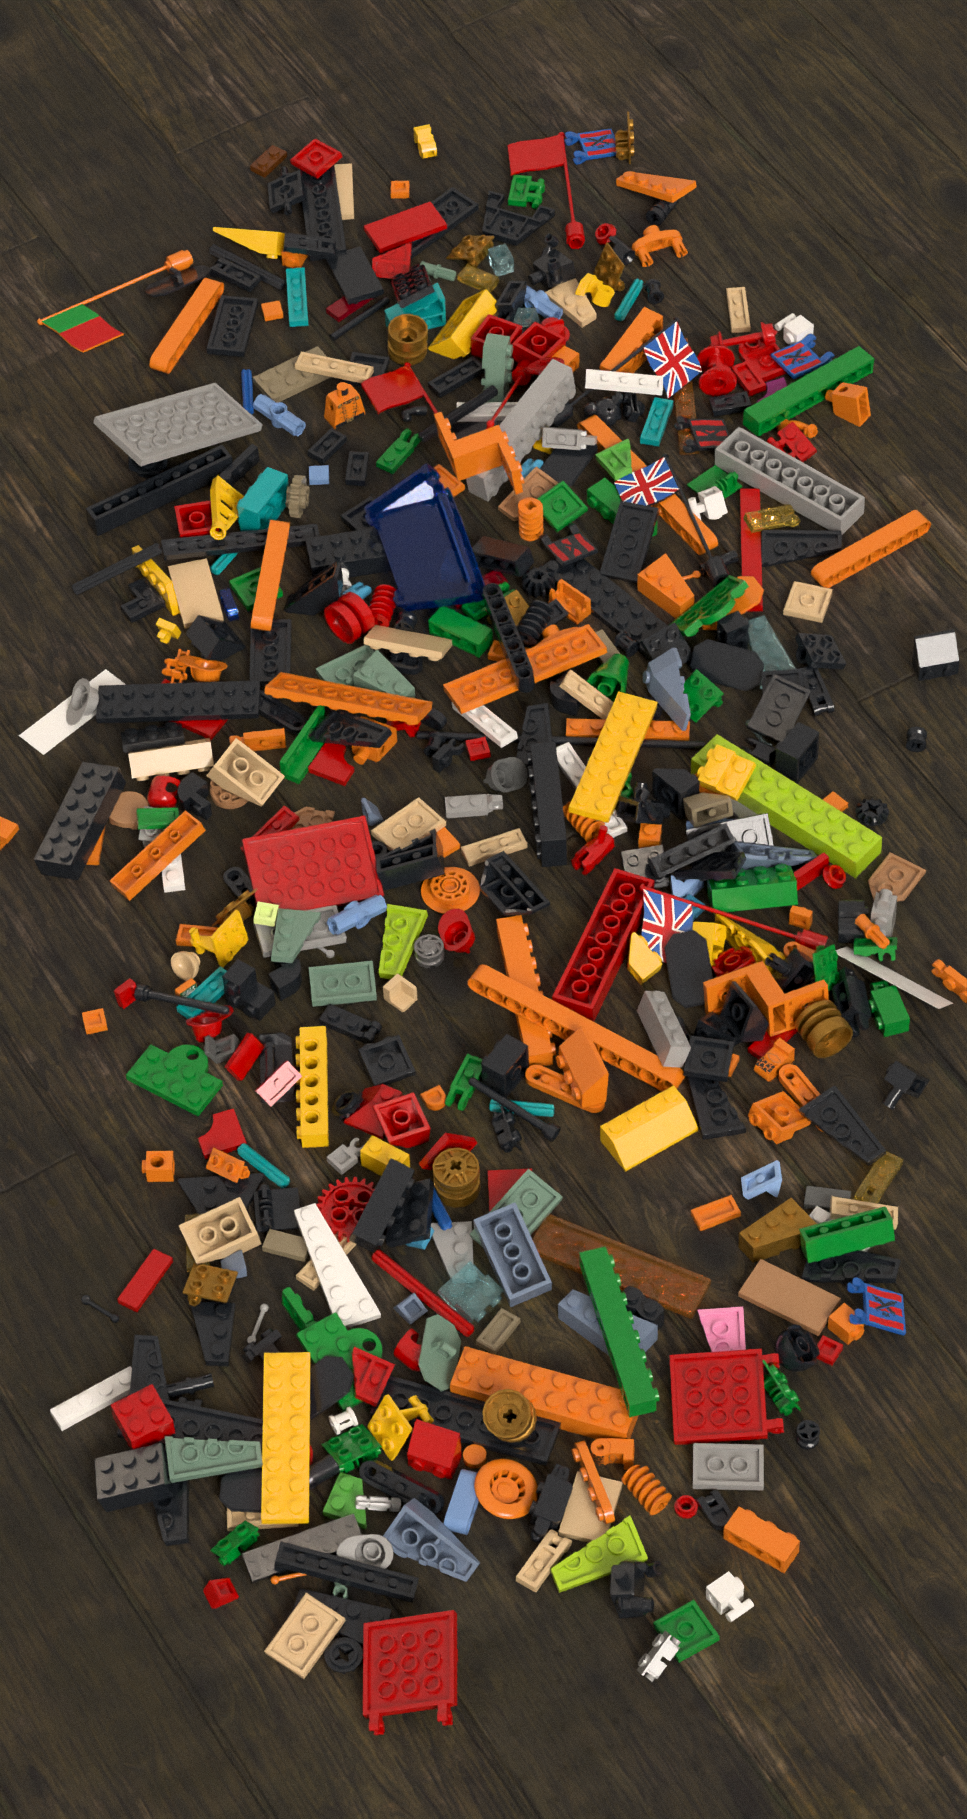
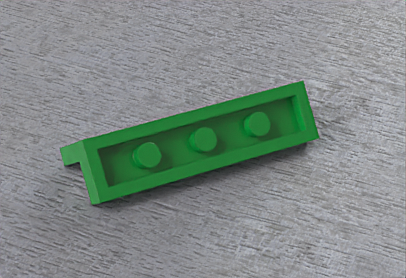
M320 705L316 708L280 760V770L285 776L284 779L300 784L308 772V767L325 744L322 742H312L309 738V735L325 718L324 706Z

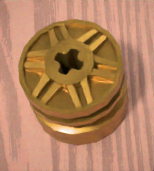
M402 314L390 321L388 326V355L394 362L401 365L409 362L411 365H415L425 359L428 345V327L426 322L413 314Z
M830 1000L818 1001L808 1006L801 1012L795 1022L796 1030L801 1034V1037L807 1042V1046L817 1058H827L840 1052L847 1046L853 1036L852 1028L841 1017L840 1011L837 1010L835 1004Z
M450 1148L441 1152L434 1160V1188L441 1202L446 1206L454 1208L465 1207L473 1203L479 1196L481 1190L479 1162L470 1151L462 1148Z
M511 1389L499 1390L492 1394L485 1402L482 1411L483 1422L487 1429L500 1440L509 1443L520 1442L529 1437L535 1429L537 1422L536 1410L533 1404L521 1393ZM513 1412V1414L517 1417L516 1419H512V1423H510V1421L506 1418L507 1416H511Z

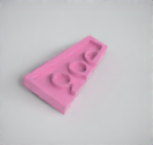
M743 1307L698 1310V1316L711 1352L746 1350Z

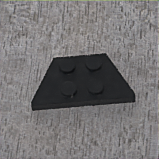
M713 852L690 863L691 869H677L673 873L676 880L699 879V881H705L707 879H714L719 881L722 879H735L746 861V856L744 852Z
M250 1174L248 1178H239L237 1183L223 1176L180 1178L178 1179L180 1189L186 1194L190 1205L195 1208L198 1216L239 1197L248 1211L249 1204L254 1200V1191H257L259 1185L264 1182V1174Z

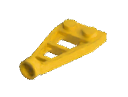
M217 475L213 479L210 488L212 511L210 535L216 540H221L226 536L227 530L238 518L237 503L244 496ZM221 500H223L228 505V507L221 502ZM220 528L222 530L221 532H217L215 529Z

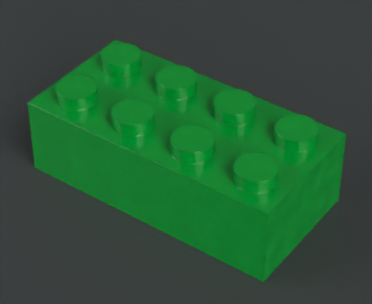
M777 864L775 867L768 868L757 866L749 870L741 868L735 879H722L719 881L707 879V893L711 908L723 912L798 905L797 881L790 865Z

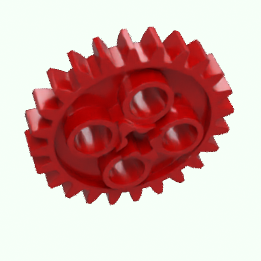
M345 1177V1183H341L337 1179V1186L328 1184L329 1191L323 1189L322 1196H318V1204L316 1206L334 1236L338 1235V1242H341L343 1237L347 1238V1243L350 1242L349 1239L368 1203L361 1201H369L375 1190L374 1182L366 1185L365 1178L361 1182H357V1177H354L353 1181L349 1182V1179Z

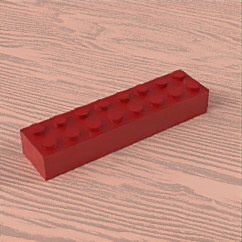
M614 868L552 996L553 1001L593 1022L595 1021L629 950L631 934L637 933L644 918L643 891H640L639 886L645 884L644 886L654 889V880Z

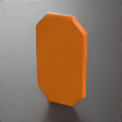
M753 576L737 577L745 580L749 587L741 597L735 599V606L727 615L739 611L742 615L760 603L764 589ZM717 621L709 625H702L701 627L703 630H717Z

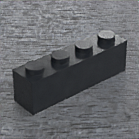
M727 823L647 861L655 878L658 879L734 843L735 840Z
M390 1158L349 1241L371 1252H374L376 1246L381 1248L386 1238L383 1232L386 1227L391 1228L396 1216L392 1215L395 1208L400 1210L406 1199L402 1196L405 1189L410 1191L415 1181L412 1178L414 1169Z

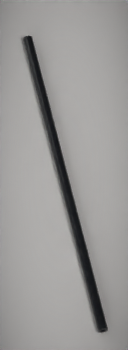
M417 731V739L428 740V735L432 731ZM440 732L446 736V740L454 738L456 741H467L486 737L487 742H493L484 733ZM517 735L518 738L510 743H519L521 735ZM552 736L553 742L556 744L569 742L571 745L593 746L596 745L599 738ZM644 739L641 747L702 749L705 746V741Z

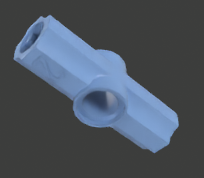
M527 286L524 304L531 314L539 313L545 318H561L563 309L551 302L544 291L539 290L536 292Z
M262 394L256 397L253 408L269 418L274 427L283 428L297 437L303 433L306 427L305 422L289 412L284 403H276Z
M374 895L360 903L352 901L343 911L328 918L327 925L329 931L333 935H339L353 927L357 929L364 927L371 918L386 911L385 899L381 895Z

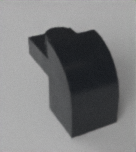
M568 669L563 671L561 676H558L556 682H550V701L557 711L577 716L582 703L559 687L570 670Z
M193 772L185 777L178 786L180 809L182 812L185 810L187 812L192 811L196 816H201L203 819L208 820L212 816L210 802L205 799L209 795L207 782Z
M298 959L294 960L293 963L273 961L277 970L268 974L269 985L280 1001L295 994L301 987L302 973Z

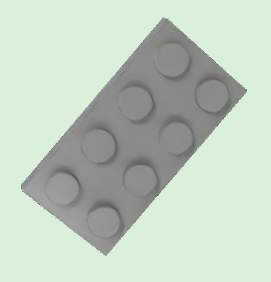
M336 905L305 910L321 912V919L314 925L311 935L306 938L300 951L346 943L347 937L345 932L333 935L327 925L328 918L338 913ZM253 920V926L263 958L270 957L276 923L275 927L254 924Z

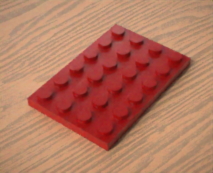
M365 816L245 838L241 841L252 890L258 889L254 893L256 907L258 902L279 905V908L305 911L333 905H347L352 901L362 902L374 895L384 897L382 884L377 875L376 859Z

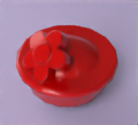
M601 224L595 232L597 242L602 245L611 242L608 237L616 235V228L612 224Z
M827 865L823 869V878L827 885L834 889H840L846 880L844 870L838 865Z

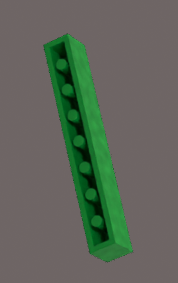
M860 346L849 350L828 364L819 367L810 374H806L801 379L790 383L767 398H763L758 403L747 407L744 410L743 425L757 437L779 426L783 420H789L825 400L826 392L829 389L835 390L843 382L853 384L873 373L875 358Z
M606 1246L579 1252V1265L629 1418L655 1412L656 1402L660 1401L657 1388L652 1387V1372L650 1368L646 1369V1354L644 1349L639 1348L638 1330H633V1315L631 1310L627 1311L625 1305H628L625 1292L620 1291L621 1280L619 1274L614 1273L613 1270L615 1267L613 1255H608Z

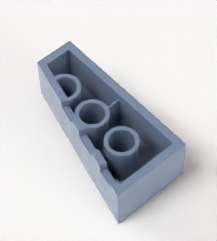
M572 1290L558 1304V1319L609 1356L590 1296ZM633 1315L634 1324H632L633 1330H638L640 1337L639 1348L644 1349L646 1352L658 1340V1325Z

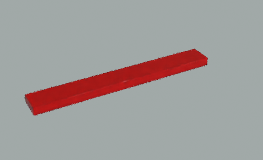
M740 489L742 576H753L762 587L760 489ZM763 597L759 604L747 612L763 611Z

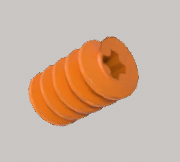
M527 497L518 503L519 535L526 541H535L544 532L543 505L538 499Z
M570 801L563 806L564 817L571 822V825L588 843L598 835L600 826L605 825V823L569 813Z
M634 1465L623 1475L622 1483L627 1485V1489L633 1492V1496L638 1499V1502L644 1506V1509L651 1516L656 1515L667 1506L672 1495L670 1493L665 1494L666 1488L664 1486L659 1487L661 1482L658 1479L654 1480L655 1475L653 1473L648 1474L649 1467L644 1466L640 1468V1465Z

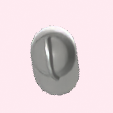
M80 679L73 688L66 714V721L69 725H75L83 716L92 714L98 705V690L91 687L87 679Z
M367 1534L346 1538L340 1543L337 1549V1556L386 1569L393 1560L394 1551L387 1538L377 1534Z

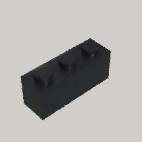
M483 536L469 550L475 566L521 577L534 563L528 546Z

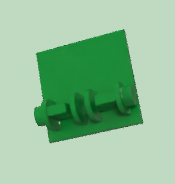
M716 465L687 484L697 494L716 486L722 491L724 499L742 488V485L737 482L738 474L736 472H729L727 474Z
M697 669L684 683L683 694L688 696L690 718L697 723L712 706L720 707L723 703L721 696L724 693Z
M835 944L827 947L819 945L816 946V950L812 954L815 983L825 980L828 985V991H830L840 981L837 969L838 954L835 951Z
M763 1360L762 1362L770 1373L764 1376V1386L779 1412L787 1416L792 1413V1408L794 1407L799 1411L802 1410L797 1403L800 1399L795 1391L787 1385L789 1382L781 1371L779 1372L774 1364L770 1366Z
M363 1424L353 1427L349 1431L321 1444L326 1452L334 1458L340 1472H344V1474L355 1469L354 1464L357 1468L360 1467L358 1459L363 1464L368 1460L378 1458V1455L381 1454V1445Z

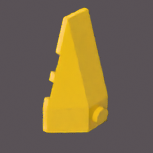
M213 227L214 232L258 253L267 254L266 258L278 259V256H282L281 252L284 246L285 233Z
M715 914V923L726 926L725 940L735 951L741 950L740 946L750 948L756 963L763 961L765 964L767 957L773 961V958L769 957L770 953L776 954V956L783 960L786 959L783 953L778 952L773 945L729 918ZM765 964L771 975H773L776 970Z

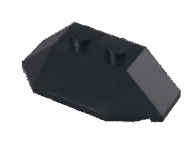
M335 561L310 578L296 592L290 594L284 611L286 613L316 615L320 611H324L331 603L337 602L342 596L341 591L344 585L341 563Z
M504 851L486 859L480 890L503 916L534 914L550 905V901Z

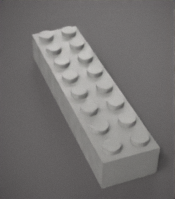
M552 359L499 425L501 431L506 432L509 439L508 445L513 447L516 456L514 458L519 463L531 451L534 443L541 439L543 427H550L557 414L561 413L569 399L574 397L576 389L571 367ZM503 465L466 478L469 492L486 501L495 496L503 482L509 479Z
M740 427L715 449V465L727 473L736 472L738 479L756 489H760L764 494L830 531H842L843 535L864 514L865 497Z

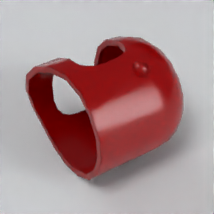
M169 776L154 777L147 796L150 807L174 808L177 803L175 796L178 795V790L167 792L166 786L171 782L178 788L180 780Z
M410 1328L397 1344L393 1354L395 1358L411 1370L421 1371L418 1363L422 1344H416L419 1334Z

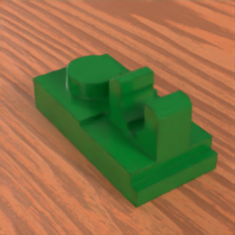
M887 937L890 943L885 949H882L871 939L854 938V955L867 957L878 953L879 961H883V955L889 953L891 961H894L896 959L898 939L897 937Z

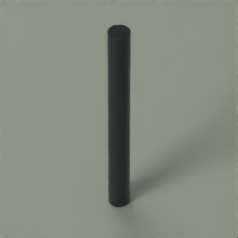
M385 296L329 335L330 339L335 341L389 304V298Z

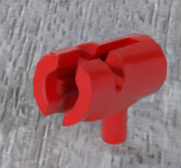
M601 825L598 835L576 852L575 857L571 860L572 866L576 870L583 866L582 874L585 876L615 847L613 837L607 833V826Z

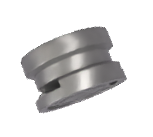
M427 934L416 940L414 956L419 966L424 968H430V966L437 967L443 962L444 944L438 936Z

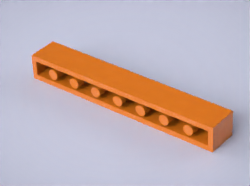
M522 915L496 919L497 935L506 975L543 995V991L538 990V986H540L539 974L534 973V969H537L535 957L530 955L533 952L531 940H527L526 937L529 935L527 923H523ZM515 1014L521 1042L528 1045L529 1067L532 1065H553V1056L556 1055V1048L554 1042L550 1043L552 1033Z

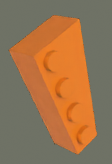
M644 307L605 360L601 362L599 369L611 371L663 329V316ZM644 351L639 352L616 372L634 374L647 360Z

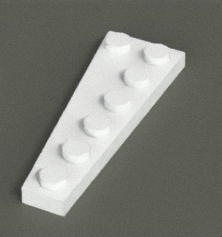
M316 1204L294 1210L295 1218L331 1314L336 1312L346 1329L381 1318L379 1309Z

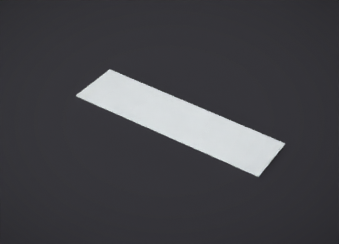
M106 669L89 682L90 686L97 690L99 685H126ZM71 695L19 736L44 755L94 717L97 707L92 714L83 716L77 724L69 725L66 721V714L71 701Z
M848 946L835 950L839 956L938 1009L953 1004L868 957L854 955V950Z

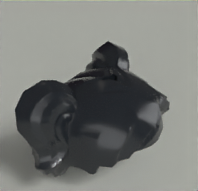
M616 392L612 397H603L595 402L586 404L583 410L585 412L584 417L589 418L592 415H597L608 427L613 426L617 420L622 418L620 404L623 401V394Z

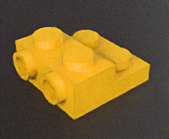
M716 745L714 749L711 748L708 751L706 757L708 761L705 767L701 766L697 772L700 786L718 794L730 796L731 799L738 801L756 764L753 761L736 755L735 751Z

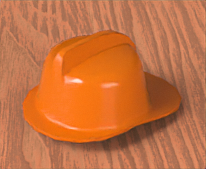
M190 655L179 657L183 664L190 666L191 675L197 682H219L222 670L228 667L226 663L221 661L207 660Z

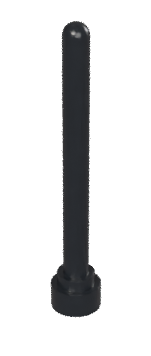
M138 984L134 993L135 999L138 1001L146 1002L147 1000L154 999L221 1014L229 1013L228 1006L153 991L149 985Z
M472 1077L469 1079L468 1083L470 1086L541 1130L544 1138L548 1141L553 1142L559 1135L561 1127L555 1123L550 1124L548 1122L546 1124L476 1078Z

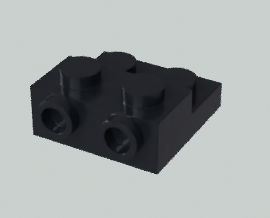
M399 1035L385 1037L380 1042L368 1043L358 1049L360 1062L373 1086L388 1085L415 1075V1069Z

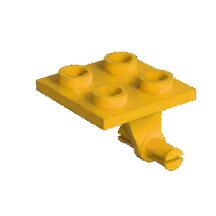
M235 910L212 936L199 935L198 929L195 927L189 930L191 935L190 941L192 946L195 947L196 953L203 954L205 949L215 953L219 966L222 968L233 959L235 954L249 940L238 910Z
M389 1394L385 1395L367 1425L391 1461L395 1460L413 1429L408 1421L417 1417L430 1424L434 1421L428 1413V1407L420 1402L417 1395H413L408 1400L413 1408L399 1410Z

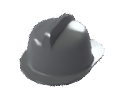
M516 757L497 760L486 771V779L483 780V783H488L489 787L494 791L510 792L520 789L527 782V768Z

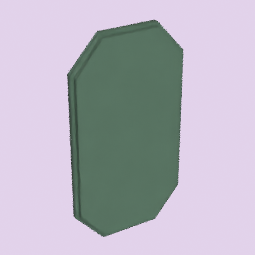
M439 1314L426 1319L418 1365L424 1380L440 1391H444L450 1388V1382L457 1367L461 1339L455 1325Z

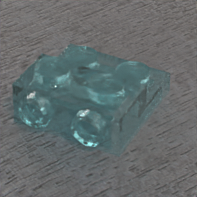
M469 1261L437 1293L456 1312L472 1323L474 1320L479 1322L487 1314L485 1310L490 1305L494 1308L503 1299L500 1295L504 1290L489 1275L484 1276Z

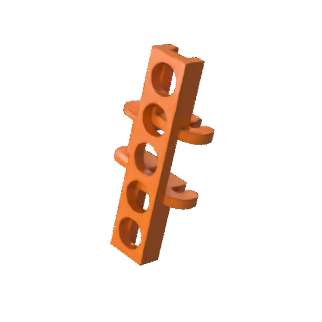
M179 649L175 659H165L166 668L162 669V673L166 676H172L170 683H176L174 679H178L179 683H183V680L187 679L188 675L185 672L189 666L183 664L179 657L181 655H190V650L184 652L182 649Z

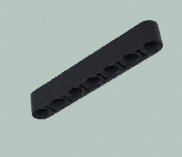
M494 583L487 584L483 588L485 607L517 689L524 693L530 692L535 688L533 668L500 586Z

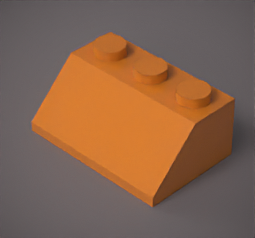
M581 1026L559 1046V1055L556 1056V1062L558 1067L564 1071L565 1082L567 1085L570 1084L574 1100H578L581 1108L606 1102L609 1073L586 1027Z

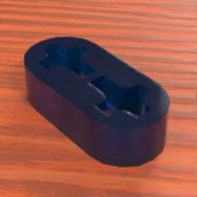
M230 589L219 590L220 600L228 621L239 620L237 606Z

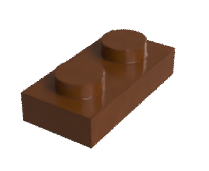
M274 145L270 146L250 165L251 171L265 178L287 158V151Z

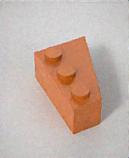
M666 553L637 574L638 591L675 619L694 605L693 592Z

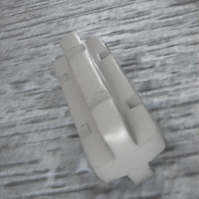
M357 1495L355 1498V1508L365 1510V1507H368V1510L387 1511L389 1509V1511L398 1512L401 1508V1499L391 1497V1500H389L388 1497L369 1496L367 1498L366 1495Z

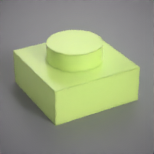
M258 902L254 915V924L275 927L279 905Z

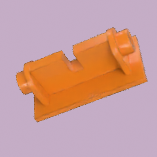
M216 1148L212 1149L206 1169L235 1183L238 1182L239 1178H248L250 1175L248 1167L244 1166V1161Z

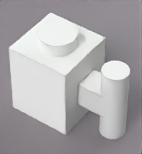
M793 313L774 325L777 331L784 328L783 339L790 345L801 341L808 334H813L814 325L802 315L796 317Z
M716 486L699 492V503L696 502L695 497L688 499L692 512L700 520V513L702 512L708 519L712 520L719 519L723 514L728 513L723 493Z
M729 1571L706 1587V1599L720 1615L731 1609L730 1612L725 1614L729 1622L734 1621L754 1607L753 1602L749 1598L741 1603L744 1585L738 1577L734 1578Z

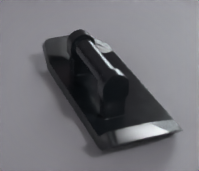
M283 1032L259 1035V1041L264 1046L260 1053L261 1084L285 1060H288L293 1066L292 1038ZM294 1085L275 1103L294 1100Z

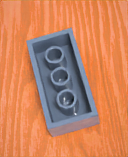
M515 1202L474 1219L475 1231L510 1307L552 1290L551 1279Z

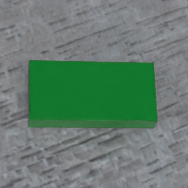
M178 808L136 809L138 830L166 829L179 817Z

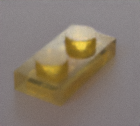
M468 264L457 275L459 282L481 291L487 289L489 293L499 283L498 276Z

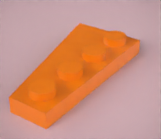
M631 171L623 173V175L616 179L617 186L671 203L696 188V181Z

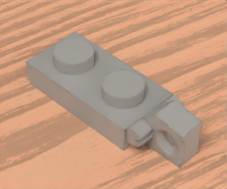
M543 427L542 447L581 450L586 449V445L595 446L597 444V436L587 435V431Z
M478 794L445 797L446 818L484 816L493 810L503 809L502 795Z

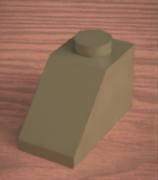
M700 793L683 798L686 817L693 827L734 816L730 796Z

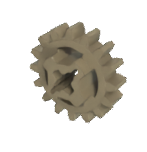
M294 475L292 484H290V487H287L286 507L289 509L290 517L301 518L303 509H306V506L309 504L310 487L306 484V476Z

